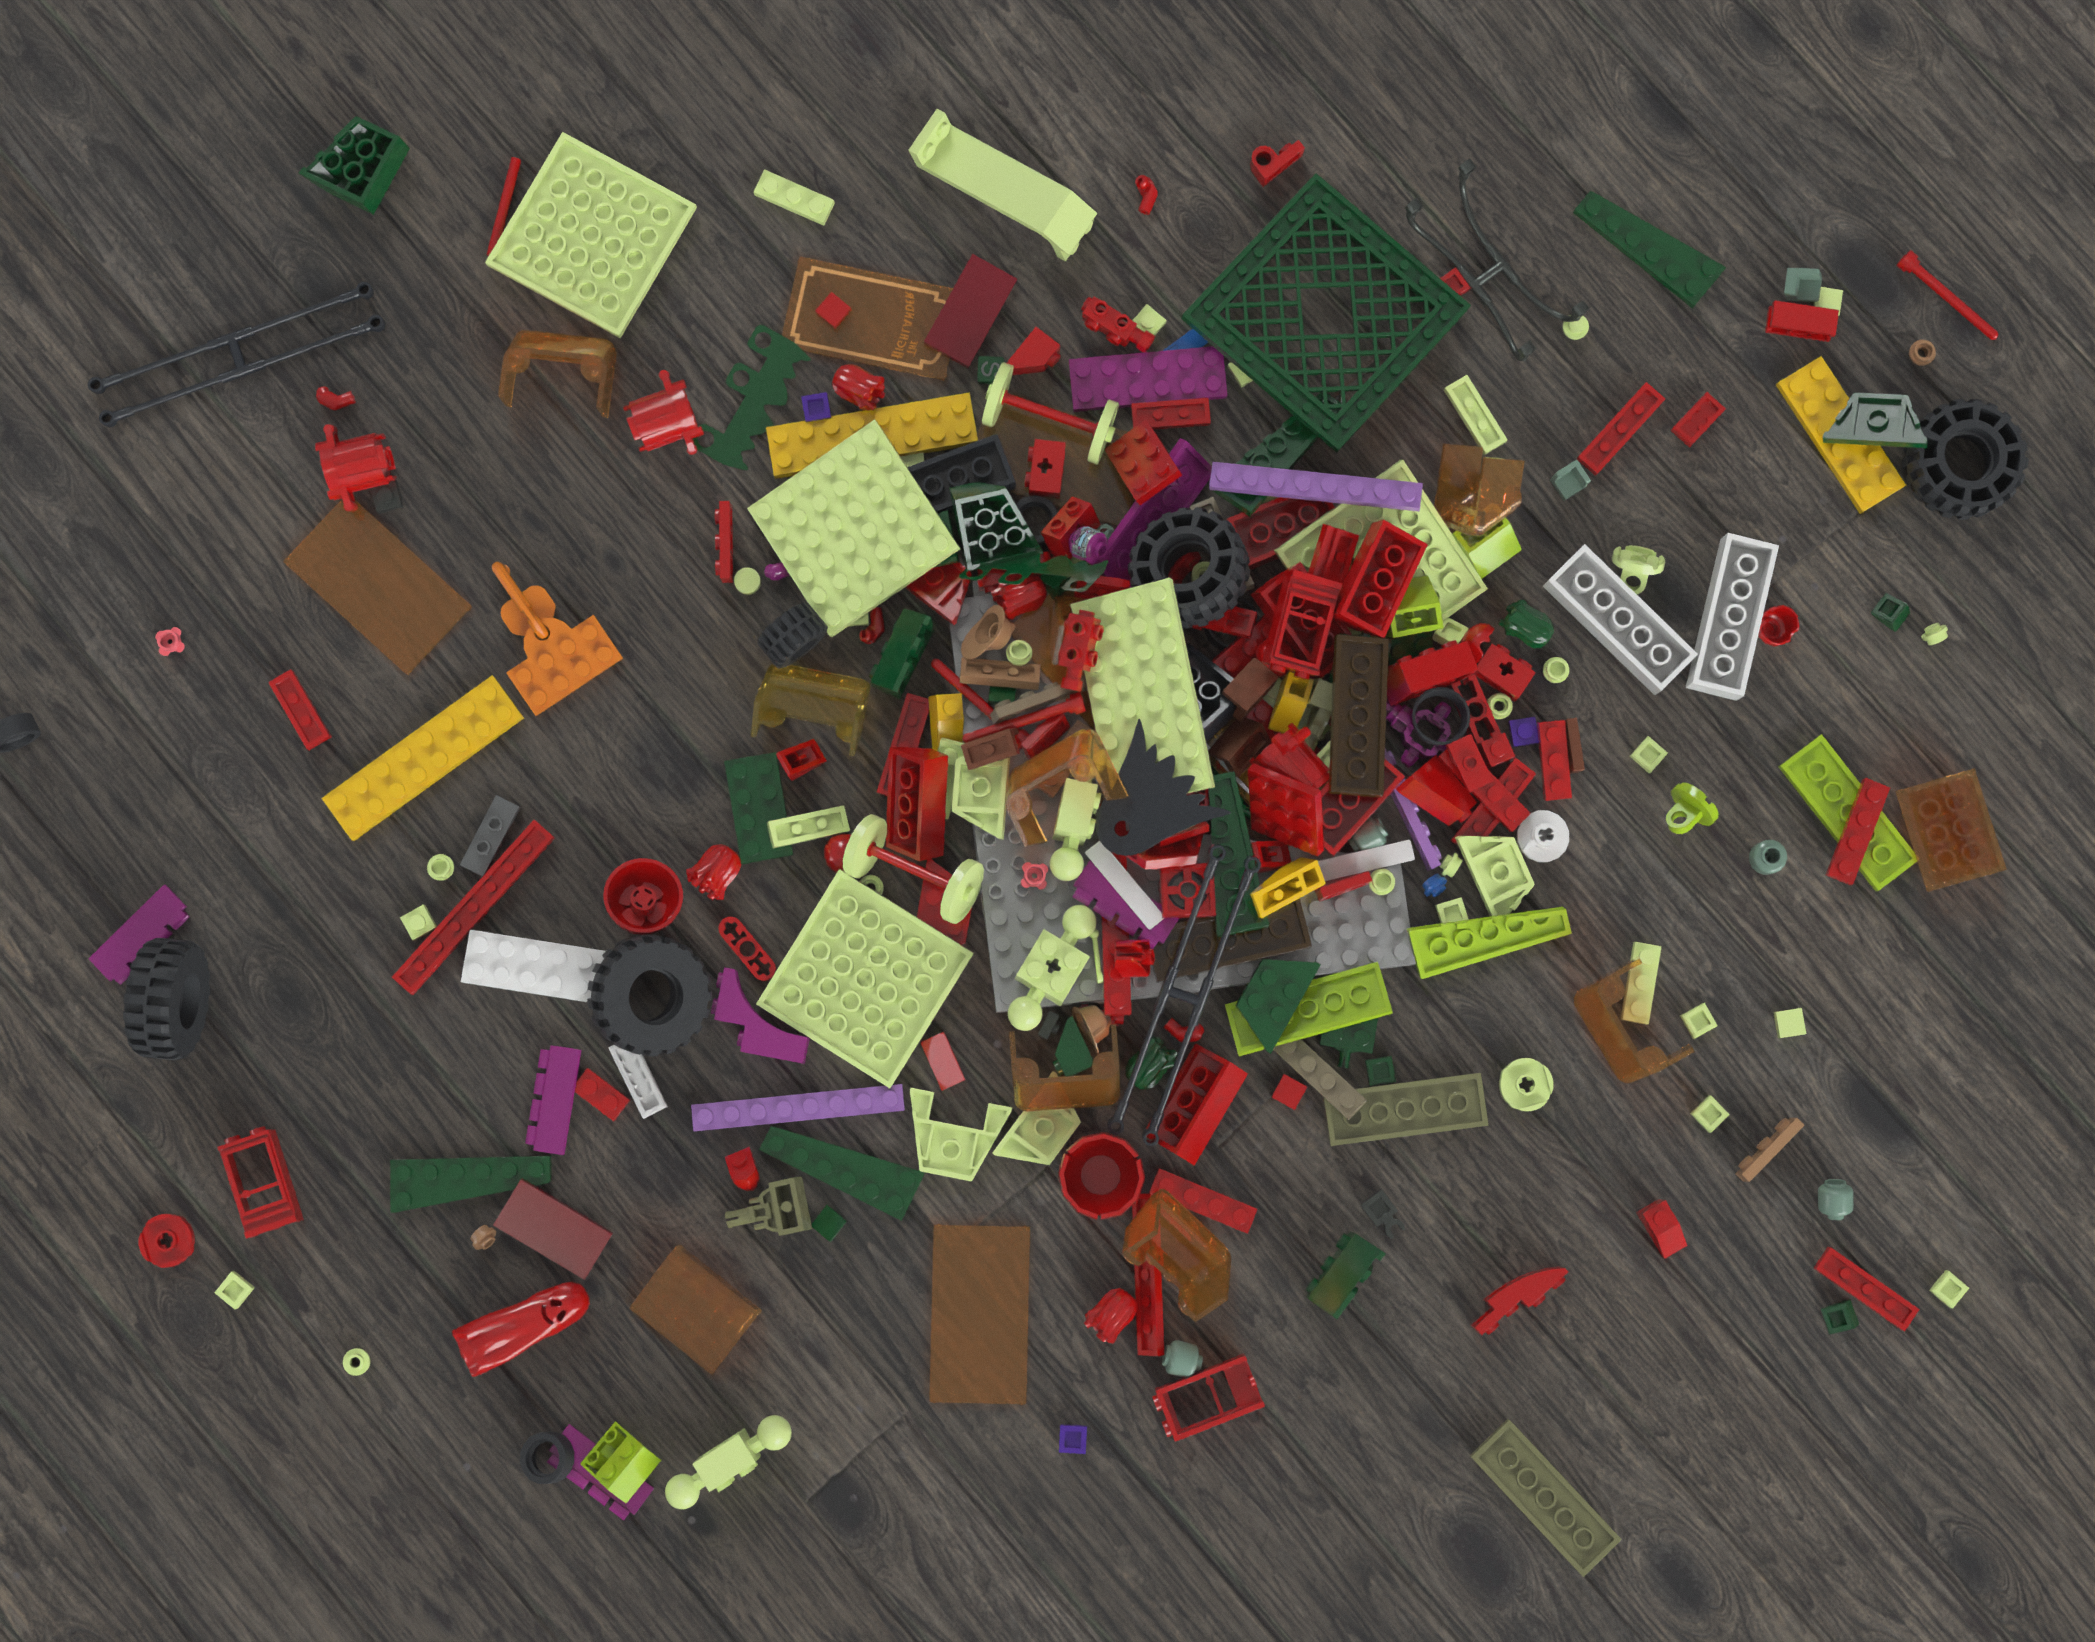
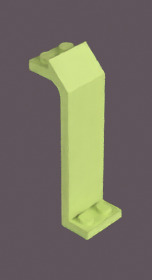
M936 109L909 149L917 167L1042 235L1051 243L1057 257L1064 261L1076 252L1079 241L1092 228L1097 213L1072 190L952 126L946 114L939 109Z

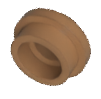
M1918 340L1909 349L1910 359L1919 366L1928 365L1934 360L1936 355L1934 345L1927 340ZM1918 350H1923L1925 357L1919 356Z
M487 1225L479 1227L471 1236L473 1247L476 1250L489 1248L495 1242L496 1230L492 1227L489 1228Z

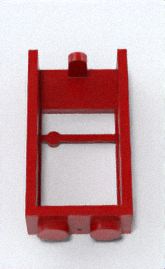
M1295 569L1285 571L1262 663L1270 665L1269 670L1279 673H1285V670L1294 672V677L1303 680H1309L1310 677L1320 675L1319 670L1342 583ZM1293 596L1322 604L1321 616L1316 618L1290 610ZM1289 614L1314 621L1318 624L1309 662L1279 654Z
M265 1126L251 1130L248 1137L241 1139L240 1135L225 1139V1144L217 1147L222 1157L246 1239L256 1237L267 1231L279 1229L293 1222L304 1220L275 1129L266 1130ZM265 1142L277 1181L250 1191L244 1190L233 1153ZM279 1185L283 1199L250 1210L247 1198L254 1193Z
M1244 1353L1198 1371L1191 1377H1183L1156 1387L1157 1395L1152 1396L1157 1411L1163 1410L1166 1420L1162 1422L1167 1437L1173 1435L1175 1442L1265 1407ZM1222 1370L1237 1407L1223 1412L1213 1386L1214 1380L1210 1377V1375ZM1206 1377V1384L1211 1389L1220 1414L1181 1428L1168 1392Z

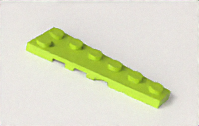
M1564 907L1407 928L1418 975L1421 979L1572 934L1567 911Z

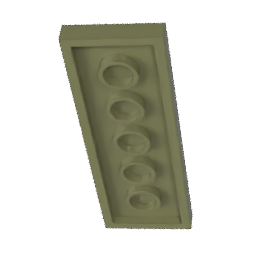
M1481 1073L1355 1089L1367 1102L1349 1121L1323 1097L1330 1146L1489 1126Z
M1509 1419L1499 1426L1470 1455L1478 1466L1581 1576L1584 1577L1622 1540Z

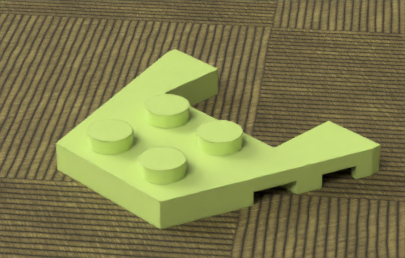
M910 1088L919 1170L921 1172L972 1181L1009 1117L1012 1107L988 1103L984 1129L979 1130L930 1120L934 1092Z

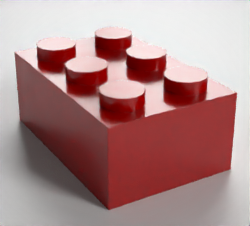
M1453 640L1443 644L1440 649L1434 650V648H1429L1420 652L1419 656L1412 658L1411 655L1398 659L1397 663L1388 666L1387 698L1390 706L1419 697L1425 691L1432 688H1446L1452 683L1461 682L1479 669L1468 642L1465 641L1457 644V641Z

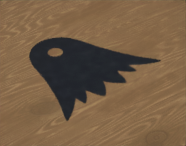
M1138 719L1126 758L1096 817V832L1102 845L1110 852L1123 856L1141 853L1182 830L1231 813L1228 810L1217 807L1198 805L1206 797L1203 794L1186 796L1194 782L1195 776L1184 775L1172 778L1175 768L1174 755L1168 756L1155 764L1157 748L1154 744L1146 752L1144 730L1140 719ZM1126 821L1129 824L1130 831L1126 836H1118L1115 833L1114 827L1117 822Z

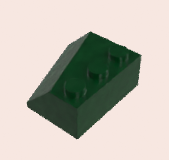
M356 116L334 137V142L324 152L321 150L315 155L316 159L307 168L304 166L298 173L331 195L374 215L410 148L398 135Z

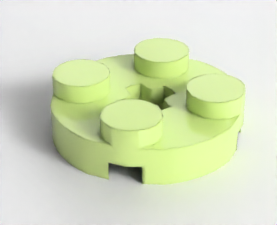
M1531 1058L1517 1059L1510 1062L1501 1071L1499 1079L1500 1094L1511 1108L1521 1111L1537 1110L1545 1105L1550 1094H1552L1553 1078L1548 1068L1540 1062ZM1523 1077H1526L1527 1081L1532 1080L1533 1086L1529 1087V1092L1527 1093L1519 1087Z

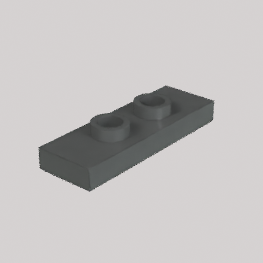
M496 795L460 865L483 876L489 870L521 807Z

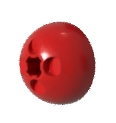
M633 859L618 866L608 877L603 893L604 904L608 915L617 926L633 934L648 935L665 929L675 920L682 906L683 889L679 878L667 865L653 859Z

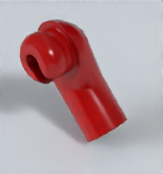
M876 607L870 611L871 624L865 630H861L859 634L860 640L866 644L875 643L885 631L881 607Z
M1171 1018L1164 1028L1179 1042H1183L1188 1026L1182 1027ZM1198 1023L1195 1026L1190 1042H1196L1201 1039L1204 1034V1028L1201 1024Z

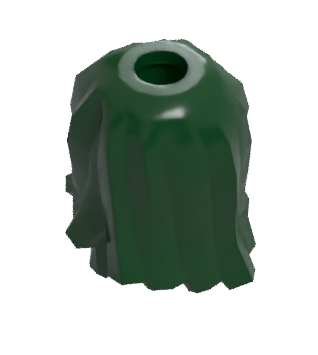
M1522 599L1507 606L1506 611L1509 612L1508 615L1505 617V620L1501 618L1498 625L1505 629V635L1518 637L1532 648H1542L1549 642L1554 633V627L1551 619L1545 613L1532 608Z
M1152 1036L1134 1084L1139 1089L1153 1088L1162 1076L1174 1066L1175 1057L1178 1053L1174 1049L1168 1050L1166 1046H1163L1165 1042L1160 1037L1155 1038ZM1140 1050L1126 1064L1125 1075L1128 1080Z

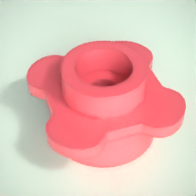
M173 627L171 630L157 632L155 638L160 647L159 653L161 655L168 656L171 652H182L185 645L181 642L180 635L182 632L179 628ZM169 639H172L171 644L168 643Z
M1030 862L1023 864L1024 876L1021 880L1022 887H1037L1039 890H1043L1047 886L1045 881L1046 873L1048 872L1047 865L1031 864ZM1032 874H1036L1037 878H1033Z

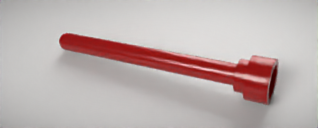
M1909 250L1896 264L1903 272L1914 273L1989 339L1995 340L1998 337V332L1919 264L1918 255L1912 250Z
M933 659L931 661L932 668L992 721L990 714L994 708L967 684L960 683V678L939 659ZM1018 728L1019 733L1014 736L1020 751L1022 749L1020 744L1030 733L1025 729L1021 730Z
M1080 691L1070 694V697L1066 698V702L963 735L962 740L964 743H968L1006 729L1019 728L1066 712H1070V714L1075 713L1076 715L1086 712L1083 697Z

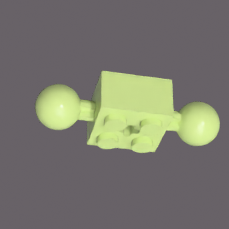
M1083 745L1075 750L1071 758V766L1077 774L1076 780L1066 778L1061 793L1052 839L1062 841L1063 845L1062 848L1052 854L1050 870L1056 878L1062 881L1074 880L1082 873L1084 861L1082 855L1078 852L1079 845L1083 846L1086 839H1091L1096 819L1091 818V816L1096 814L1101 793H1097L1098 785L1093 784L1092 779L1103 771L1104 757L1100 749L1093 745Z
M1084 905L1070 907L1062 919L1065 931L1061 938L1043 929L1025 959L1015 980L1027 986L1030 990L1026 996L1016 998L1008 1008L1009 1021L1016 1029L1028 1031L1040 1023L1042 1019L1040 1003L1044 997L1061 1007L1090 956L1074 947L1078 939L1087 938L1096 928V916L1089 907ZM1053 962L1057 964L1056 968L1059 972L1054 970L1052 973H1049L1047 971L1049 967L1046 963L1051 964Z
M778 1415L768 1416L760 1422L757 1434L752 1438L749 1437L744 1428L700 1456L692 1464L697 1471L696 1474L692 1476L678 1474L668 1481L665 1488V1496L668 1503L677 1509L690 1508L697 1502L700 1490L705 1486L709 1492L715 1488L720 1492L732 1484L735 1480L734 1476L738 1473L743 1477L753 1471L758 1465L756 1461L761 1456L760 1451L765 1448L768 1450H779L788 1444L792 1433L789 1422Z

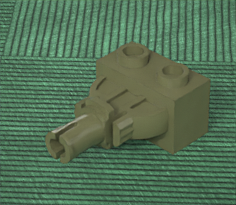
M1314 679L1306 706L1311 709L1306 726L1310 729L1311 734L1304 741L1313 751H1315L1319 741L1325 740L1326 736L1322 733L1332 712L1333 684L1322 679Z
M793 1177L768 1183L769 1188L764 1190L759 1197L749 1199V1204L760 1202V1205L726 1211L725 1213L726 1219L738 1217V1219L726 1221L728 1228L764 1221V1223L754 1225V1229L765 1228L772 1232H778L779 1236L812 1229L802 1177Z

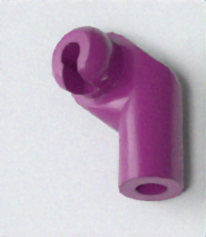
M782 562L773 565L769 564L764 570L765 576L774 581L790 576Z

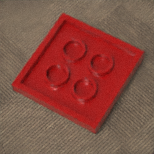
M1256 764L1248 768L1251 830L1318 857L1324 851L1321 790Z

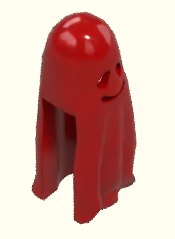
M561 1283L539 1291L520 1303L488 1313L454 1329L452 1335L458 1344L460 1354L471 1376L475 1377L510 1361L542 1339L556 1335L578 1321L586 1313L590 1305V1297L586 1289L579 1283Z

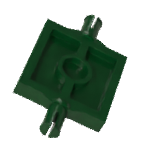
M1378 1018L1322 1033L1320 1045L1333 1047L1340 1051L1337 1067H1342L1345 1057L1344 1068L1349 1069L1351 1053H1373Z

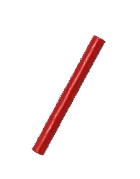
M511 157L487 256L491 254L504 230L521 164V159Z

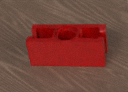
M1775 300L1772 306L1768 307L1765 333L1829 342L1831 337L1836 335L1839 310Z
M1476 675L1467 677L1462 682L1464 686L1469 684L1473 698L1466 701L1468 706H1478L1480 716L1473 717L1470 715V723L1466 732L1468 735H1472L1476 745L1484 740L1483 737H1479L1476 723L1484 721L1490 732L1489 738L1500 735L1501 732ZM1457 681L1450 684L1448 688L1462 696L1458 689L1461 682ZM1455 705V707H1456V709H1457V711H1458V714H1459V716H1460V718H1461L1460 711H1459L1458 707Z

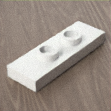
M615 1045L608 1047L642 1118L645 1119L667 1108L668 1106L643 1055L634 1054Z

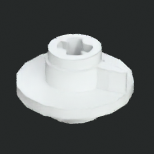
M1538 810L1531 813L1519 825L1517 829V843L1521 852L1527 858L1536 862H1550L1559 858L1566 851L1569 843V830L1565 821L1558 814L1551 811Z

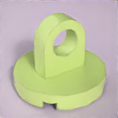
M1629 545L1626 546L1625 550H1621L1619 546L1613 551L1612 562L1617 567L1623 569L1620 579L1636 594H1640L1645 589L1648 575L1661 573L1665 566V559L1662 555L1658 558L1656 557V552L1640 546ZM1629 576H1636L1640 579L1641 584L1632 587L1627 584L1626 579Z

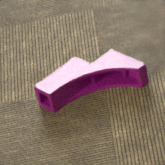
M724 967V972H719L716 988H720L718 999L714 998L711 1014H715L714 1020L745 1025L744 1031L740 1030L737 1040V1046H741L740 1052L805 1064L810 1038L782 1031L764 1020L746 999L739 981L738 970Z

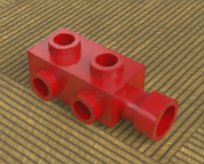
M1095 296L1093 298L1088 297L1081 308L1083 311L1082 320L1085 322L1084 325L1093 332H1102L1106 335V339L1116 346L1120 344L1126 347L1129 341H1131L1138 350L1146 353L1156 337L1147 330L1144 332L1139 329L1137 323L1132 321L1127 315L1121 314L1110 307L1105 301L1099 300Z
M1079 610V614L1069 613V617L1064 622L1063 632L1065 636L1063 644L1060 645L1058 650V665L1067 667L1065 677H1062L1061 688L1081 692L1083 681H1081L1082 672H1090L1091 667H1095L1097 664L1098 652L1095 651L1096 641L1102 639L1104 627L1100 625V619L1094 618V612ZM1081 624L1082 630L1078 633L1079 626ZM1074 650H1075V651H1076V657L1073 659V654H1074Z

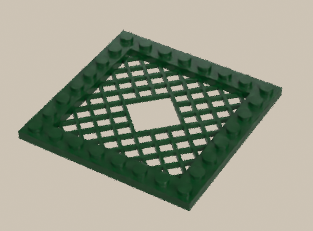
M1315 173L1182 314L1181 319L1338 453L1470 309L1471 304ZM1313 219H1326L1327 231H1314ZM1308 221L1309 231H1299ZM1331 223L1339 230H1332ZM1314 236H1328V248H1315ZM1332 236H1346V247L1333 248ZM1296 237H1310V248L1297 249ZM1292 238V249H1282ZM1350 239L1359 247H1351ZM1351 252H1365L1366 264H1352ZM1329 253L1330 265H1316V254ZM1334 253H1347L1348 264L1334 265ZM1293 254L1294 266H1280L1279 255ZM1297 254H1311L1312 266H1298ZM1275 256L1276 267H1265ZM1370 256L1378 263L1370 264ZM1366 269L1367 281H1354L1353 270ZM1371 269H1384L1385 280L1372 281ZM1330 270L1331 282L1318 283L1317 271ZM1335 270H1348L1349 282H1336ZM1294 271L1295 283L1282 284L1281 272ZM1299 271H1312L1313 283H1300ZM1263 272H1276L1277 284H1264ZM1389 273L1392 274L1397 280H1390ZM1258 275L1259 284L1248 285ZM1404 285L1405 297H1391L1390 286ZM1368 286L1369 298L1355 299L1354 287ZM1372 286H1386L1387 298H1373ZM1350 287L1354 333L1304 335L1300 289ZM1278 289V301L1265 302L1264 290ZM1282 289H1296L1297 301H1283ZM1246 290H1260V302H1247ZM1409 290L1417 297H1409ZM1242 292V302L1231 303ZM1405 302L1406 314L1393 315L1392 303ZM1410 302H1423L1424 314H1411ZM1374 303H1387L1388 315H1375ZM1356 304H1369L1370 316H1357ZM1283 306H1297L1298 318H1284ZM1261 307L1262 319L1248 320L1247 308ZM1265 307H1279L1280 319H1266ZM1229 308H1243L1244 320H1230ZM1224 310L1225 319L1220 315ZM1411 319H1423L1412 331ZM1389 320L1390 332L1376 333L1375 321ZM1393 320H1407L1408 332H1394ZM1357 321H1371L1372 333H1358ZM1298 323L1299 335L1286 336L1285 324ZM1262 324L1263 337H1249V325ZM1267 324H1280L1281 336H1268ZM1232 325H1244L1245 336ZM1395 337H1407L1396 349ZM1372 338L1373 350L1360 351L1359 339ZM1377 338H1390L1391 350H1378ZM1336 339L1337 351L1323 352V340ZM1341 339H1354L1355 351H1342ZM1304 340H1318L1319 352L1305 353ZM1282 341L1283 353L1269 354L1268 342ZM1286 341H1300L1301 353H1287ZM1252 342H1264V352ZM1374 355L1375 368H1361L1360 356ZM1378 355H1390L1379 367ZM1356 356V368L1343 369L1342 357ZM1319 357L1320 370H1307L1306 358ZM1324 357H1337L1338 369H1325ZM1288 358H1301L1302 370L1288 371ZM1272 359H1283L1284 370ZM1362 373H1374L1363 385ZM1339 374L1340 386L1326 387L1325 375ZM1344 374H1357L1358 386H1344ZM1303 375V386L1292 376ZM1307 375H1321L1322 387H1308ZM1345 391H1357L1346 403ZM1322 392L1323 403L1311 393ZM1327 392H1340L1341 404H1328ZM1330 409L1341 410L1337 414H1335Z

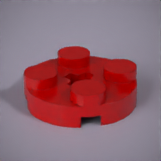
M161 1214L151 1218L145 1224L146 1226L139 1236L138 1243L142 1256L148 1262L161 1268L177 1266L194 1252L195 1235L193 1228L186 1218L180 1215ZM165 1233H168V1236L173 1238L169 1248L166 1244H161Z

